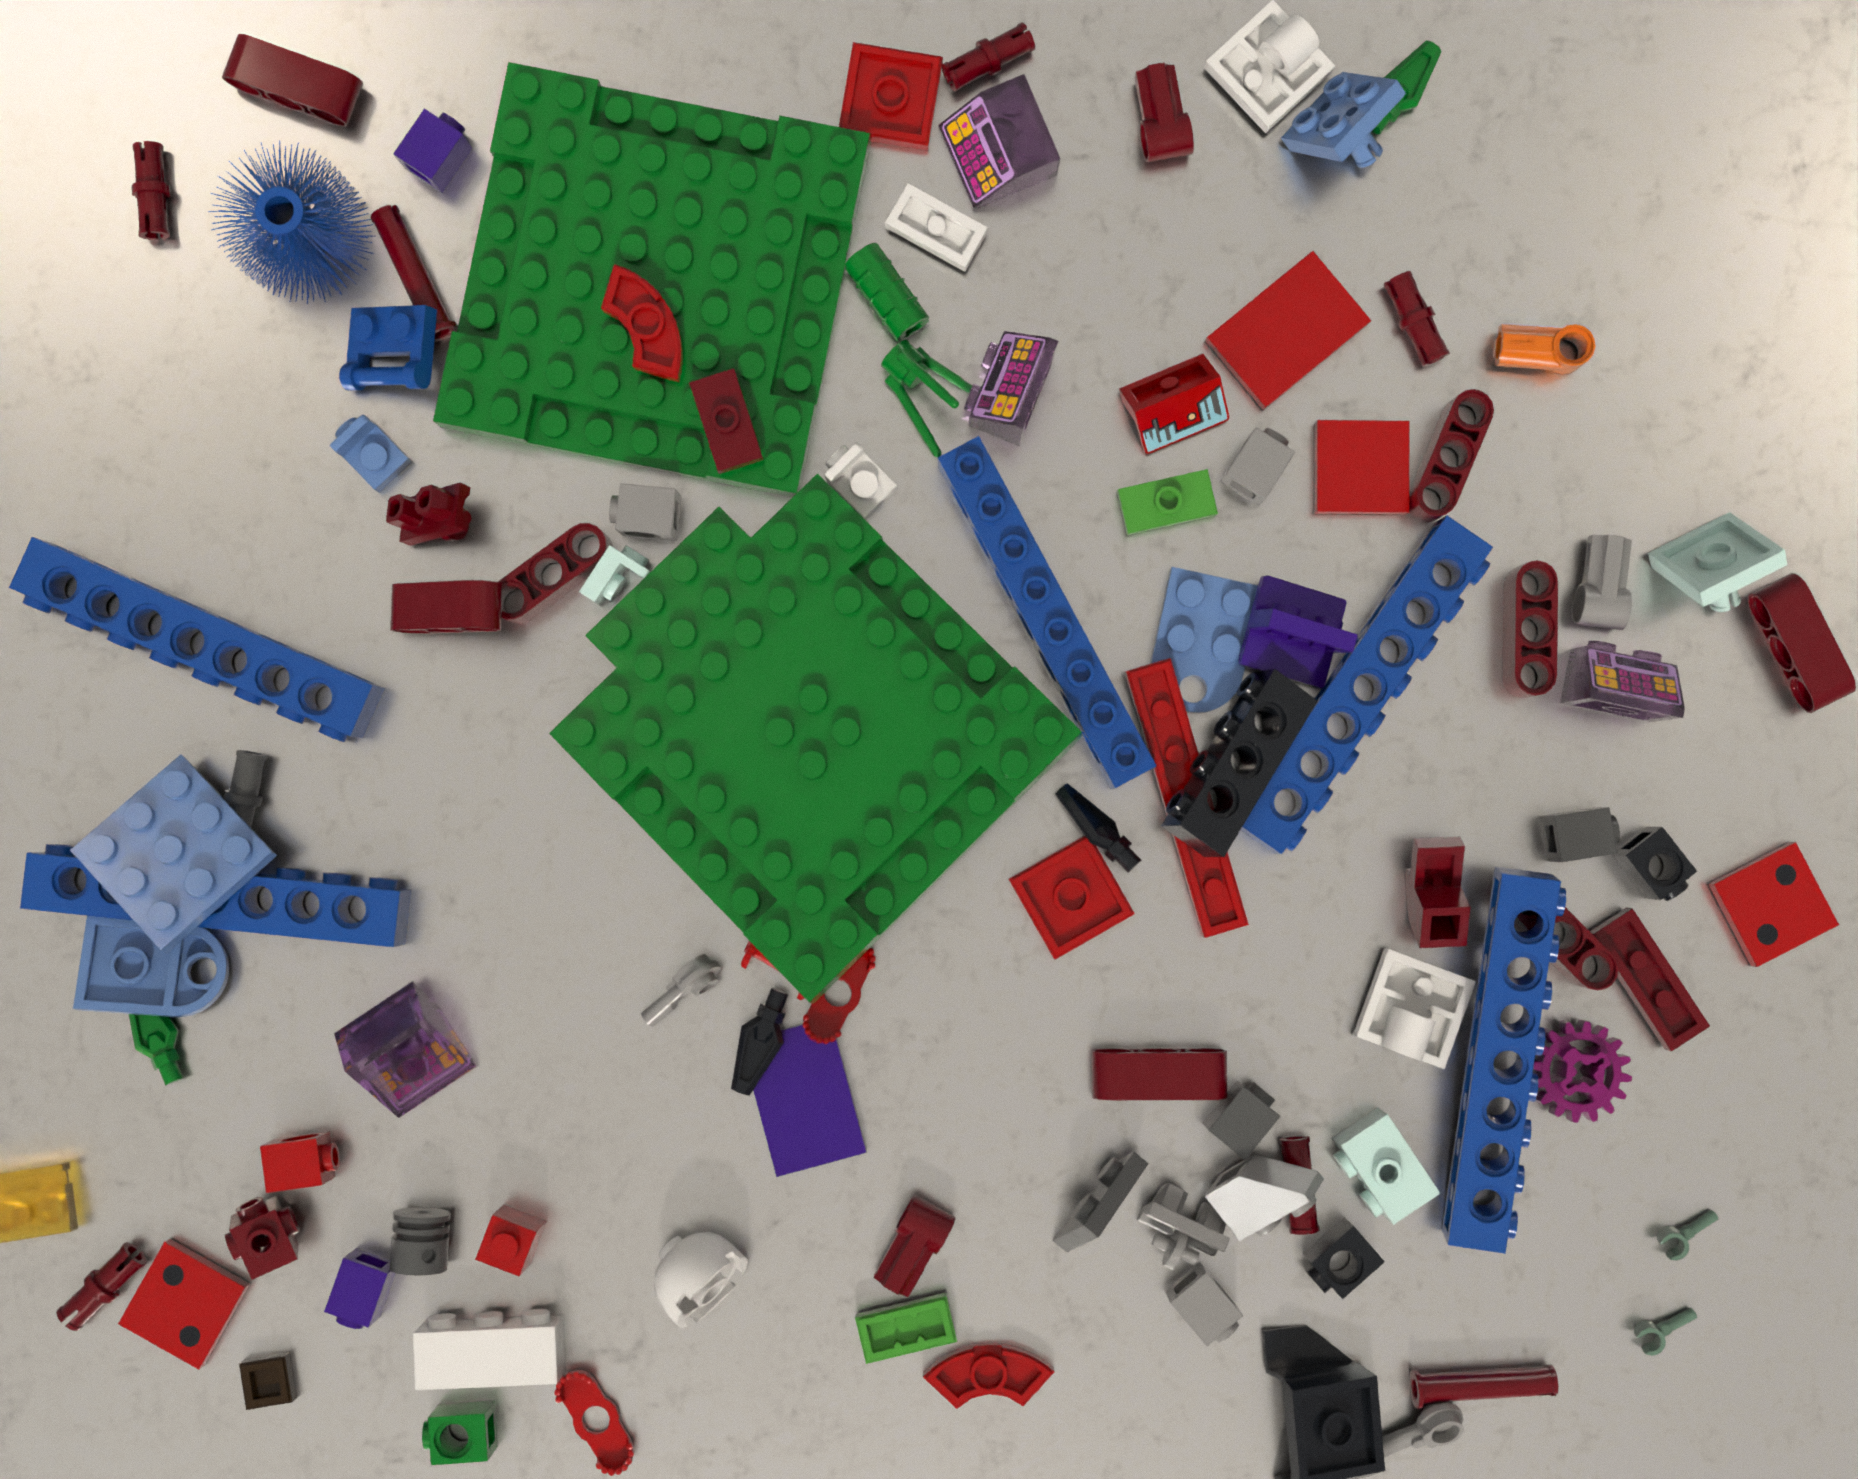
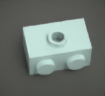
M1376 1108L1332 1138L1340 1150L1333 1155L1335 1160L1349 1179L1355 1175L1358 1177L1366 1189L1359 1195L1375 1218L1382 1214L1394 1225L1440 1194L1389 1115L1379 1108Z

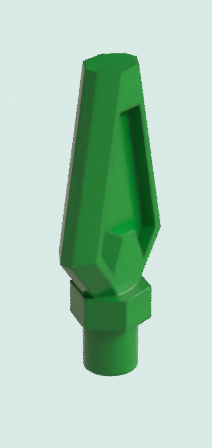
M1426 40L1384 77L1398 80L1406 94L1371 131L1372 133L1380 135L1389 122L1396 121L1401 112L1418 106L1442 52L1440 47L1434 42Z
M129 1014L135 1050L151 1058L154 1070L159 1069L165 1086L182 1080L184 1077L177 1063L180 1058L175 1049L179 1030L171 1018L166 1016Z

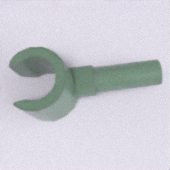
M1710 1210L1680 1229L1673 1226L1662 1227L1657 1233V1241L1659 1244H1663L1671 1238H1679L1677 1246L1669 1249L1666 1252V1256L1670 1260H1681L1689 1252L1688 1241L1719 1218L1713 1210Z
M1689 1308L1658 1324L1649 1320H1642L1635 1325L1634 1334L1636 1338H1640L1647 1333H1655L1654 1340L1645 1343L1641 1349L1646 1355H1658L1665 1348V1337L1671 1334L1672 1331L1697 1319V1315L1692 1308Z

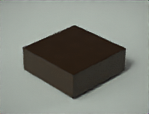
M290 1352L244 1359L239 1363L246 1410L292 1403L297 1399Z

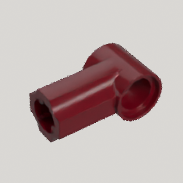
M1163 62L1148 65L1146 68L1136 71L1134 78L1142 115L1140 136L1145 161L1148 163L1192 155L1194 151L1192 125L1188 113H1183L1175 66Z
M914 1194L896 1226L895 1232L897 1234L875 1271L873 1278L879 1281L883 1287L897 1295L909 1297L932 1254H937L945 1243L956 1217Z

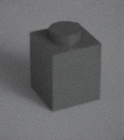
M1593 807L1540 816L1549 862H1567L1617 854L1616 843L1620 840V828L1616 817L1610 813V807Z
M1236 1081L1227 1092L1228 1097L1218 1103L1202 1124L1213 1135L1246 1160L1281 1116L1270 1108L1275 1099L1253 1082L1247 1089L1239 1081Z

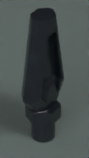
M1067 783L1056 792V797L1091 844L1107 850L1105 855L1112 862L1116 860L1129 873L1142 861L1130 848L1132 843L1124 835L1120 837L1115 821Z
M771 988L765 1004H760L756 1013L758 1016L741 1026L731 1085L732 1090L750 1096L784 1044L780 1024H782L786 1014L782 1011L789 995L786 992Z

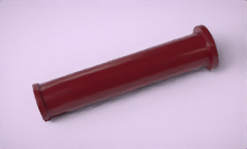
M386 205L377 209L371 214V221L377 228L412 305H427L437 309L434 343L451 337L452 331L457 332L458 325L455 321H450L400 215L398 206L393 205L391 207V205Z
M1552 1364L1538 1367L1420 1374L1417 1369L1410 1372V1391L1416 1409L1423 1408L1424 1403L1546 1395L1556 1396L1559 1388L1557 1373Z

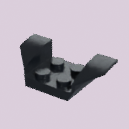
M1307 1325L1263 1330L1266 1373L1283 1381L1291 1474L1275 1476V1479H1360L1384 1472L1385 1462L1377 1375L1352 1361Z

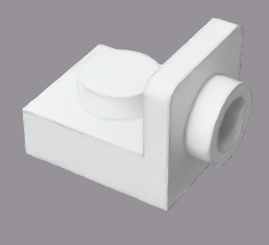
M858 442L850 449L845 445L842 446L826 462V466L829 468L824 474L827 483L865 520L897 489V485L865 454L864 448Z

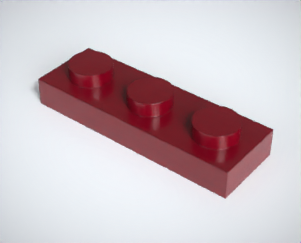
M1626 907L1590 931L1617 960L1619 968L1617 978L1665 1050L1672 1052L1710 1027L1633 908Z

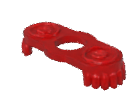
M869 948L838 979L845 982L850 988L851 997L847 1004L839 1007L833 1006L827 1002L825 994H823L814 1004L810 1005L807 1013L803 1016L804 1022L802 1027L804 1028V1033L811 1041L817 1044H828L841 1036L840 1030L848 1014L859 1004L861 988L870 970L875 968L874 962L876 957L873 955L874 950L872 948Z
M584 1370L569 1371L556 1384V1390L554 1391L556 1395L555 1401L557 1403L563 1402L573 1418V1426L576 1433L581 1439L587 1441L597 1457L596 1468L601 1469L603 1474L608 1473L610 1476H613L616 1473L620 1475L622 1471L628 1469L633 1461L634 1445L620 1421L617 1405L604 1395L597 1381L589 1372ZM599 1406L608 1412L610 1421L605 1430L593 1432L585 1426L583 1415L588 1408Z

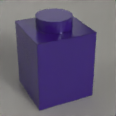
M424 108L393 155L406 170L443 193L473 148L463 135L466 129L458 121L444 112L438 118Z
M357 1248L346 1255L340 1265L324 1312L336 1316V1321L345 1327L362 1329L365 1326L369 1328L381 1317L396 1273L390 1271V1260Z

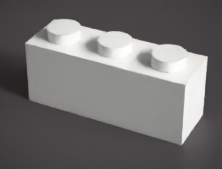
M546 1309L524 1311L521 1313V1317L503 1318V1313L499 1311L478 1313L474 1315V1319L456 1320V1314L452 1313L436 1314L427 1318L428 1321L424 1322L413 1333L415 1390L558 1384L565 1373L563 1315L550 1316V1311Z

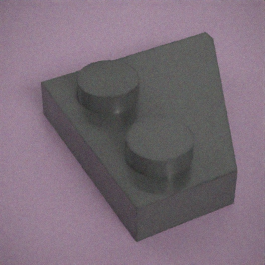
M1135 1152L1120 1160L1113 1157L1097 1177V1180L1100 1181L1099 1184L1080 1201L1074 1209L1072 1217L1059 1231L1053 1241L1064 1251L1069 1252L1099 1238L1149 1163Z

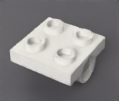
M1272 0L1209 57L1203 68L1266 134L1333 72L1335 65L1318 48L1320 41L1312 26L1299 15L1293 14L1289 17Z
M1384 948L1353 1035L1413 1059L1445 1069L1476 981Z

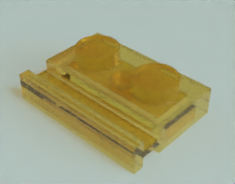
M70 1162L0 1172V1243L67 1233L78 1229L72 1182L69 1183L68 1177Z

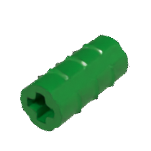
M871 243L854 253L845 263V269L856 283V288L860 289L868 300L869 307H873L882 320V325L887 327L897 342H901L921 330L929 322V316L918 302V297L914 296L906 285L905 278H901L891 264L892 260L887 258L877 243Z

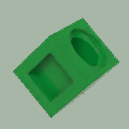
M495 1400L439 1404L428 1417V1420L424 1421L422 1428V1443L425 1450H430L431 1465L485 1462L490 1459L498 1447ZM449 1425H461L467 1431L468 1440L458 1441L454 1439L449 1432Z

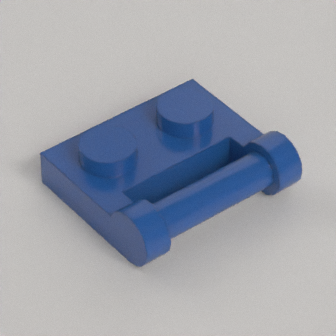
M427 305L351 308L347 363L341 367L339 373L342 387L347 391H362L366 386L406 385L409 389L428 388L432 376L437 309ZM410 356V360L405 366L370 367V357Z

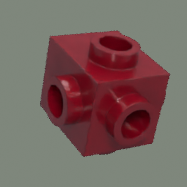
M274 1196L265 1201L263 1197H256L236 1208V1213L231 1215L230 1232L225 1234V1240L233 1259L236 1261L242 1258L252 1280L298 1260L299 1244L294 1234L299 1233L300 1229L290 1206L282 1209L277 1196Z

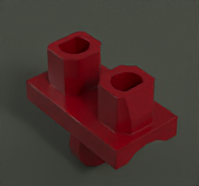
M461 482L442 488L431 484L421 487L419 492L412 497L403 494L391 496L388 500L386 522L401 528L399 542L409 546L437 538H442L449 542L463 539L468 533L469 523L472 519L469 511L463 508L466 498L470 495L471 487Z

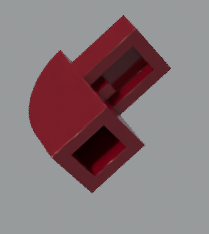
M1460 836L1413 839L1411 868H1407L1405 871V893L1411 929L1419 948L1467 946L1471 906L1461 887L1465 845Z

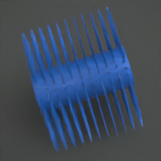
M279 140V172L274 144L273 160L276 172L269 156L270 168L264 149L265 167L268 173L265 171L261 160L262 170L260 169V171L251 162L257 174L252 169L250 170L246 163H243L264 192L237 169L261 195L257 194L233 175L231 177L238 181L247 191L230 183V186L237 191V194L227 190L224 191L240 198L232 195L229 196L234 198L214 194L239 203L223 199L219 200L245 208L232 205L213 206L246 211L218 210L208 212H232L240 215L214 216L240 218L212 223L236 222L215 229L242 227L221 233L234 234L218 241L242 237L226 244L238 243L235 245L237 246L245 242L241 246L236 248L233 246L228 249L229 251L234 249L237 251L242 248L235 253V257L241 254L238 257L241 261L235 267L248 258L243 262L245 264L249 263L248 268L244 270L245 273L247 270L250 271L255 267L254 272L250 274V278L253 279L255 277L253 274L257 270L259 271L256 276L257 278L264 271L261 277L262 284L268 283L267 289L269 290L270 283L272 285L274 282L273 295L276 292V286L278 288L280 285L279 289L282 291L286 282L285 298L291 277L290 301L295 282L297 284V301L301 275L303 300L304 268L308 304V275L311 282L313 302L314 285L311 274L316 283L318 293L319 289L316 278L322 290L321 283L323 287L324 284L321 278L325 282L326 278L324 275L326 276V274L332 284L334 282L336 285L331 275H334L341 284H344L323 255L353 281L325 251L355 272L341 257L356 264L357 260L350 257V254L347 252L351 254L354 253L350 251L358 253L351 249L367 251L350 247L346 244L357 247L361 246L350 244L343 240L349 242H368L353 237L369 238L375 236L335 233L371 232L348 231L350 228L371 226H349L371 219L345 221L363 216L350 215L367 208L354 210L363 204L350 205L358 199L353 198L355 195L351 192L348 193L349 191L347 190L350 189L348 185L342 189L344 187L342 185L346 183L345 181L343 182L342 180L338 184L344 178L341 176L342 174L335 180L333 177L337 174L336 172L334 175L332 173L328 178L336 166L331 171L328 170L323 178L324 173L327 171V169L324 170L327 165H323L318 173L323 162L319 165L317 161L313 167L315 155L314 157L312 155L309 161L306 156L302 165L304 148L297 170L299 143L297 144L292 166L291 144L288 173L285 146L284 181ZM306 159H307L305 168H304V170H303V172H302L303 166H304L305 161H306ZM311 159H312V162H311V164H310V167H309V169H308V171H307L308 164H309V162H310ZM295 161L294 174L292 177V169ZM243 222H244V223H250V224L235 225V224H239V223H243Z

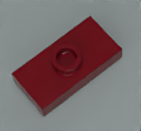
M734 368L689 382L718 473H725L764 460Z

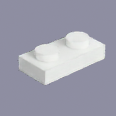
M907 183L885 222V228L964 272L967 270L988 231V227Z

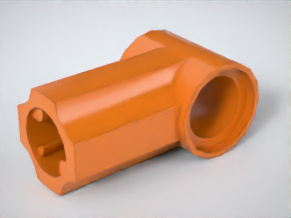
M1501 324L1495 341L1494 357L1496 366L1545 369L1560 375L1571 374L1593 356L1596 347L1595 338L1591 331L1577 324L1567 325L1564 328ZM1561 340H1568L1576 345L1578 349L1576 360L1567 359L1561 354L1559 349Z

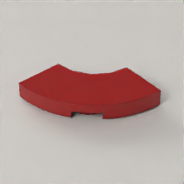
M614 264L601 310L619 320L628 330L634 346L633 368L644 373L680 382L683 365V346L677 322L670 308L659 292L648 281L631 270Z
M980 1343L959 1348L942 1356L923 1372V1378L956 1409L972 1398L988 1394L1008 1397L1024 1406L1055 1371L1054 1367L1044 1359L1023 1348L1002 1343Z

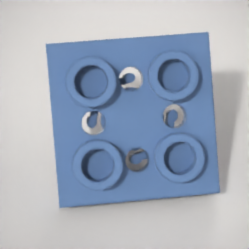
M1341 72V74L1336 75L1326 83L1323 93L1309 108L1304 109L1294 118L1292 126L1281 139L1291 152L1343 162L1351 154L1359 168L1367 167L1377 161L1370 151H1373L1377 157H1380L1383 152L1382 146L1377 143L1371 131L1406 93L1396 79Z

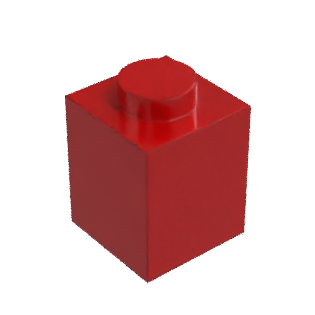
M503 1205L492 1215L475 1260L520 1277L531 1264L547 1221Z

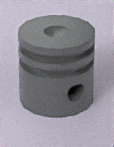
M411 1207L395 1210L393 1212V1219L397 1222L392 1224V1231L395 1234L391 1237L390 1271L397 1274L415 1276L434 1275L445 1272L448 1266L449 1236L445 1233L450 1231V1224L446 1221L450 1220L451 1213L448 1210L430 1207Z

